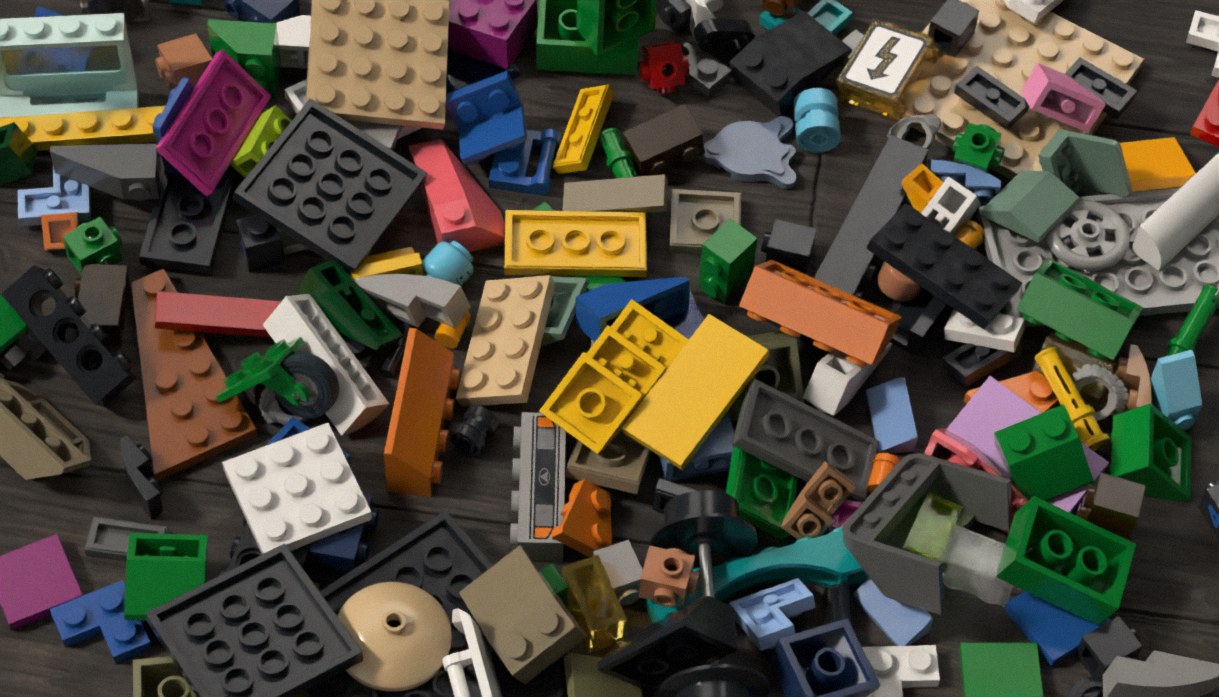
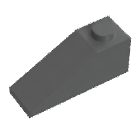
M157 144L50 146L54 170L59 175L124 200L134 199L142 201L146 199H159L161 162L159 153L155 150Z

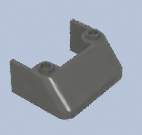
M916 453L907 455L898 462L845 522L842 528L843 543L885 597L942 615L945 611L942 562L914 553L934 530L948 535H958L968 530L977 521L1010 531L1012 524L1011 479L926 454Z

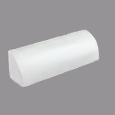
M1219 153L1139 226L1131 251L1156 270L1160 271L1219 215Z
M310 294L286 296L264 322V328L275 343L283 339L289 343L301 337L305 343L298 350L301 353H310L320 357L333 369L339 382V395L334 405L326 412V415L341 436L350 434L367 425L389 405V402ZM304 382L311 394L316 396L318 393L317 386L311 388Z

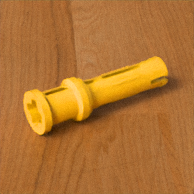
M1049 347L1039 352L1035 356V360L1041 367L1060 405H1065L1080 441L1093 451L1105 446L1110 442V437L1108 434H1103L1094 418L1096 414L1094 408L1090 405H1085L1056 348Z

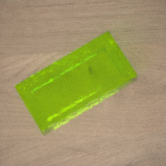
M928 492L902 550L940 561L963 506Z

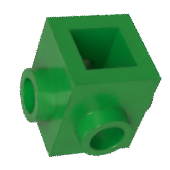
M968 123L964 134H957L952 152L955 153L954 162L968 165L990 174L993 166L997 168L1000 166L1005 148L1001 147V133L996 132L994 128L985 124L975 125Z
M101 217L83 223L75 230L62 236L67 257L81 276L84 264L116 265L122 261L119 248L123 245L122 239L115 227L111 226L108 228Z

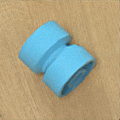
M811 88L799 93L794 98L793 103L794 119L796 121V142L798 146L804 151L811 153H822L835 148L841 139L838 102L835 94L823 88Z

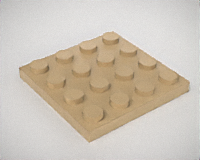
M312 0L306 103L311 98L340 118L349 121L443 130L446 106L449 1Z

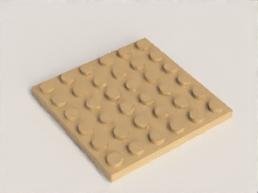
M960 0L979 10L975 33L957 56L953 57L927 43L895 95L889 96L875 91L871 96L870 106L899 121L913 115L931 114L938 116L942 124L940 130L935 133V140L950 148H953L957 134H964L968 123L975 125L985 124L994 128L996 132L1001 133V147L1005 148V152L998 168L993 166L992 170L1012 180L1021 171H1042L1038 155L1059 129L1093 135L1107 114L1102 111L1088 133L1031 110L1029 107L1028 112L1009 130H1006L954 94L956 84L978 66L1024 98L1021 90L1037 63L1065 74L1081 57L1129 85L1141 69L1144 59L1052 12H1048L1036 23H1033L1007 8L1004 0ZM930 23L919 37L927 40ZM922 125L911 126L926 135Z

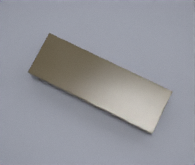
M664 174L564 183L562 211L646 213L667 211L668 179Z

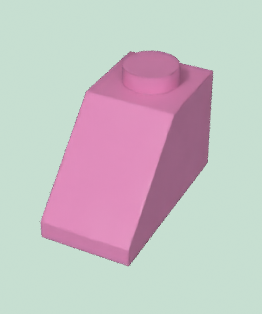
M1037 63L1021 90L1031 110L1088 133L1106 105L1103 100L1068 75L1040 63Z

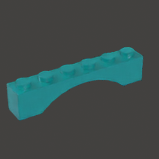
M843 527L836 528L829 534L813 538L808 536L801 538L794 544L785 547H769L762 550L759 554L750 557H733L722 565L712 567L714 598L723 603L736 594L753 587L776 582H788L799 578L803 583L821 585L831 589L833 584H840L842 582L848 583L850 587L862 585L869 576L843 543ZM700 567L693 569V571L700 572ZM701 574L699 575L695 595L687 594L684 607L694 603L697 598L702 597ZM645 599V607L652 624L665 618L668 613L683 608L679 606L664 607L653 600Z

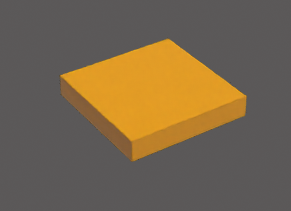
M1175 137L1120 143L1132 187L1131 192L1182 187L1196 174Z

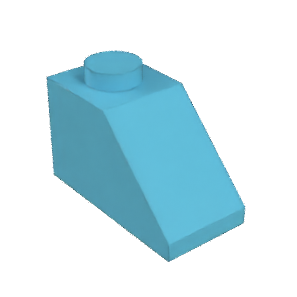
M1192 350L1158 358L1150 379L1151 404L1182 430H1186L1195 424L1202 407L1195 355Z

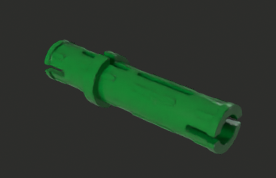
M617 128L604 130L602 132L603 135H599V141L607 155L606 164L610 172H613L616 178L638 177L633 165V155L625 148L620 131ZM654 212L646 213V221L650 219V216L654 215Z
M1204 285L1202 287L1200 295L1175 338L1169 340L1167 344L1168 351L1165 356L1192 350L1194 355L1196 354L1195 346L1219 305V292L1215 295L1218 288L1212 285Z

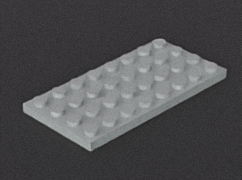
M1181 187L1130 192L1127 197L1113 194L1079 197V200L1096 201L1116 211L1125 221L1130 236L1128 250L1118 263L1103 270L1086 271L1071 267L1058 259L1049 248L1046 236L1038 243L981 216V210L985 206H979L977 211L979 225L985 231L983 241L988 259L1022 282L1019 291L1002 309V314L1024 318L1023 313L1016 309L1034 274L1047 258L1142 306L1143 309L1139 316L1191 311L1204 285H1212L1218 288L1215 295L1219 292V215L1158 271L1133 253L1131 249L1139 226ZM1087 215V219L1101 223L1103 220L1094 215ZM1069 217L1063 224L1071 228L1076 220ZM1105 232V241L1115 242V233ZM1070 238L1062 240L1069 250L1075 248ZM1098 248L1088 253L1089 257L1101 256L1102 253ZM1025 319V327L1039 326Z

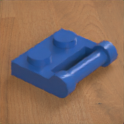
M526 129L527 140L520 143L515 148L496 152L489 176V188L540 196L549 194L552 184L549 177L555 150L559 148L562 138L560 132L554 129H545L542 132ZM533 147L542 148L536 175L532 178L526 177Z

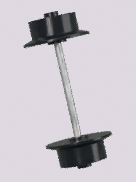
M700 490L684 493L671 499L664 507L665 523L655 530L650 540L651 546L663 549L676 548L684 551L686 554L695 556L694 568L700 567L702 597H714L712 567L722 565L733 557L744 558L749 555L757 545L758 535L753 525L741 519L740 505L734 497L719 491ZM718 660L709 665L696 666L677 672L668 677L659 688V697H768L770 693L769 680L762 673L744 666L719 664Z

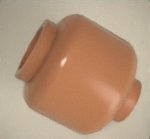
M884 261L877 276L878 286L881 291L895 301L906 302L915 299L922 287Z

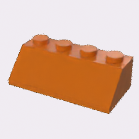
M774 260L754 267L739 304L740 307L748 310L747 315L765 323L768 319L781 325L780 330L795 337H800L801 334L814 339L813 345L829 352L837 349L847 354L846 359L863 367H866L867 363L873 365L880 360L902 319V316Z
M409 328L384 451L387 492L431 497L434 483L440 484L442 478L443 462L438 461L440 452H446L449 430H444L446 420L452 421L455 400L450 399L451 389L458 390L460 368H454L453 352L416 328Z

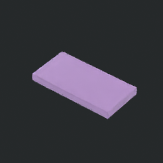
M989 376L946 430L962 437L965 441L975 446L1006 478L1010 479L995 446L994 432L1041 414V412ZM1081 442L1094 480L1093 483L1088 485L1093 486L1098 480L1100 473H1103L1109 466V462ZM1088 485L1046 502L1071 513L1084 497Z

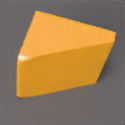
M922 163L901 181L913 208L922 213L944 183Z

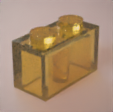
M599 555L563 566L562 578L568 585V605L575 620L587 635L584 638V642L589 653L617 644L626 638L627 618Z

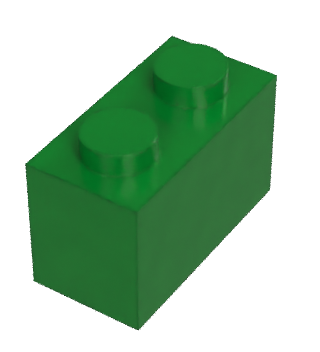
M732 219L724 223L702 244L698 285L706 295L718 299L723 304H727L744 287L746 281L750 279L754 269L758 239Z

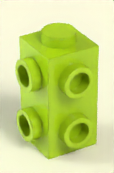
M276 105L261 113L230 165L246 178L292 120Z

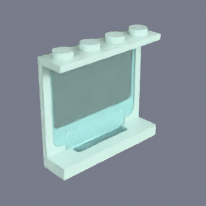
M124 13L0 19V118L139 108V91Z

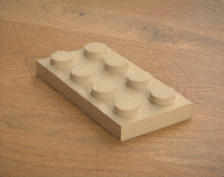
M550 275L488 280L485 282L456 395V400L461 407L527 403L556 284Z

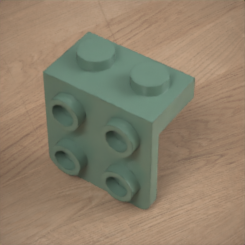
M1059 129L1038 155L1042 171L1053 173L1075 194L1081 188L1127 197L1132 191L1122 148L1116 140Z

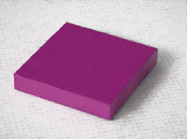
M57 534L0 556V605L11 630L51 615L49 609L83 596Z

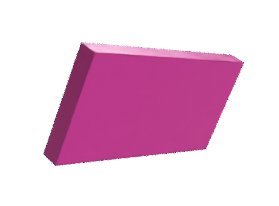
M221 50L215 54L155 150L207 196L214 192L272 96L224 50Z

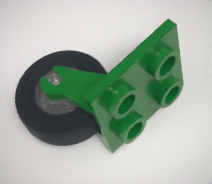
M299 337L289 343L285 339L280 340L266 351L267 354L261 356L259 352H256L246 358L240 364L243 369L229 375L223 381L226 386L215 397L220 403L262 383L274 391L279 402L289 412L302 418H316L325 414L336 402L339 395V382L333 369L323 359L310 353H301L298 350L305 343Z

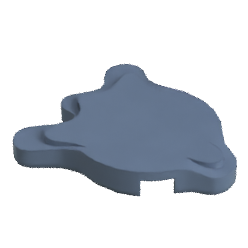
M779 116L767 123L738 121L729 124L713 139L704 143L705 153L701 157L706 163L715 165L719 170L722 166L731 173V179L741 182L768 181L783 189H791L795 186L797 177L789 164L795 157L796 149L792 145L781 143V141L792 132L793 121L787 116Z

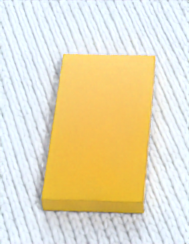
M506 210L504 275L646 277V212Z
M708 314L622 426L623 433L683 470L770 356L769 350Z

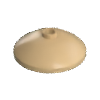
M401 582L373 584L351 596L337 615L363 652V661L346 671L358 682L373 689L405 691L418 687L429 681L443 667L442 659L449 655L452 633L448 616L440 603L432 595L419 587ZM391 620L398 621L401 625L398 627H390L387 623Z

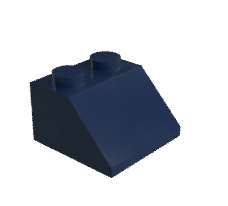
M848 618L779 638L768 659L785 697H866L881 686Z

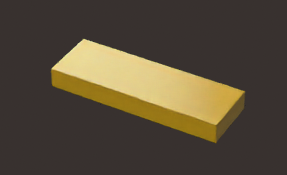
M610 85L580 90L552 166L558 174L587 170L615 93Z

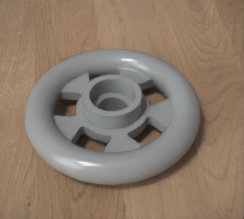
M1079 200V203L1046 235V240L1053 254L1065 264L1080 270L1097 271L1115 265L1124 257L1129 247L1130 236L1125 221L1112 208L1096 201ZM1087 215H1094L1103 220L1101 223L1087 219ZM1069 217L1076 220L1071 228L1063 224ZM1105 232H1114L1115 242L1105 241ZM1070 238L1075 248L1069 250L1062 240ZM1098 248L1101 250V256L1089 257L1088 253Z

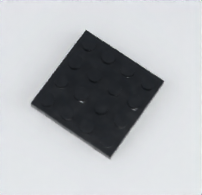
M310 98L235 190L232 200L328 261L334 259L351 275L364 262L422 185L428 173Z
M285 543L145 613L148 624L197 697H295L363 661L362 650Z

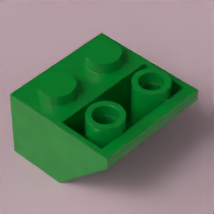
M130 533L126 562L124 620L147 621L146 612L207 582L208 535Z

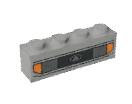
M522 412L521 427L514 426L513 449H520V458H513L512 481H519V491L512 490L511 513H518V523H511L510 546L521 545L532 561L563 562V543L551 538V532L553 528L561 525L564 518L560 513L564 507L566 431L542 413Z

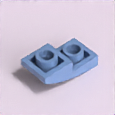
M931 160L930 171L943 182L949 176L978 197L980 204H988L1000 192L1001 181L991 174L956 162Z

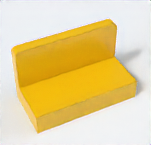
M412 247L367 256L354 274L351 273L350 276L353 280L359 277L384 274L423 276V266L419 252L415 253Z

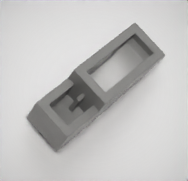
M384 274L359 277L354 280L383 313L416 327H419L424 319L428 317L455 328L471 307L461 285L438 278L409 274Z
M1153 650L1146 661L1116 656L1103 674V697H1200L1213 692L1218 686L1219 664Z

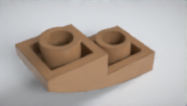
M1130 344L1126 358L1119 357L1115 374L1121 379L1125 385L1124 387L1128 390L1129 399L1127 405H1125L1126 411L1150 404L1152 400L1150 375L1145 359L1139 347Z
M825 461L803 488L785 516L781 527L797 540L808 536L813 538L822 536L834 522L832 514L856 488L853 481Z

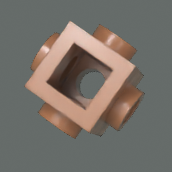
M649 545L640 578L639 597L653 600L664 607L679 606L684 608L687 594L695 595L700 572L693 571L695 556L686 554L684 551L676 548L663 549Z

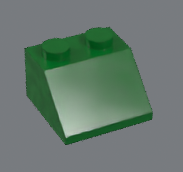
M208 19L207 27L212 59L217 52L224 50L272 96L271 98L277 99L281 74L277 24Z
M1151 403L1114 415L1111 433L1112 457L1109 466L1110 475L1146 485L1144 497L1182 502L1189 501L1191 498L1192 437Z
M1064 404L994 432L995 446L1011 482L1028 500L1036 496L1044 501H1049L1094 482L1080 438Z

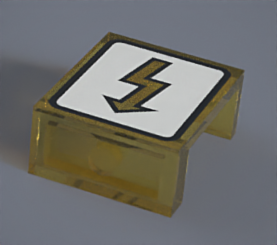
M874 19L836 80L841 100L901 120L907 111L903 94L924 60L935 64L938 59L934 39L925 33H915L900 28L894 23H884Z

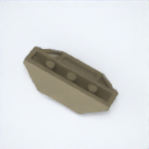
M0 373V456L25 480L59 475L89 466L91 462L89 440L42 396L19 383L4 379V375Z

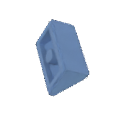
M905 377L896 378L867 389L866 398L875 439L879 440L878 453L892 454L915 451L918 437Z
M870 578L853 592L854 600L895 646H910L930 632L933 618L926 610L885 597Z

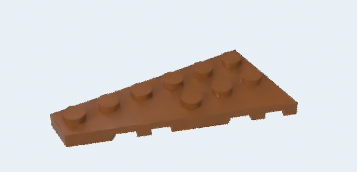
M164 269L131 282L156 482L257 437L256 428L237 395L220 403L215 396L226 386L223 381L227 377L201 332L154 328L157 291L178 293Z

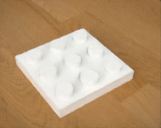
M329 423L222 462L227 479L262 554L284 543L291 551L372 519L371 510Z

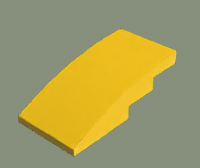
M631 299L612 326L607 325L589 351L581 354L539 412L599 455L619 434L622 426L688 342V339Z

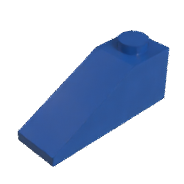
M686 277L612 283L597 287L575 297L576 326L595 342L607 325L612 326L631 299L660 320H665L689 309V279Z

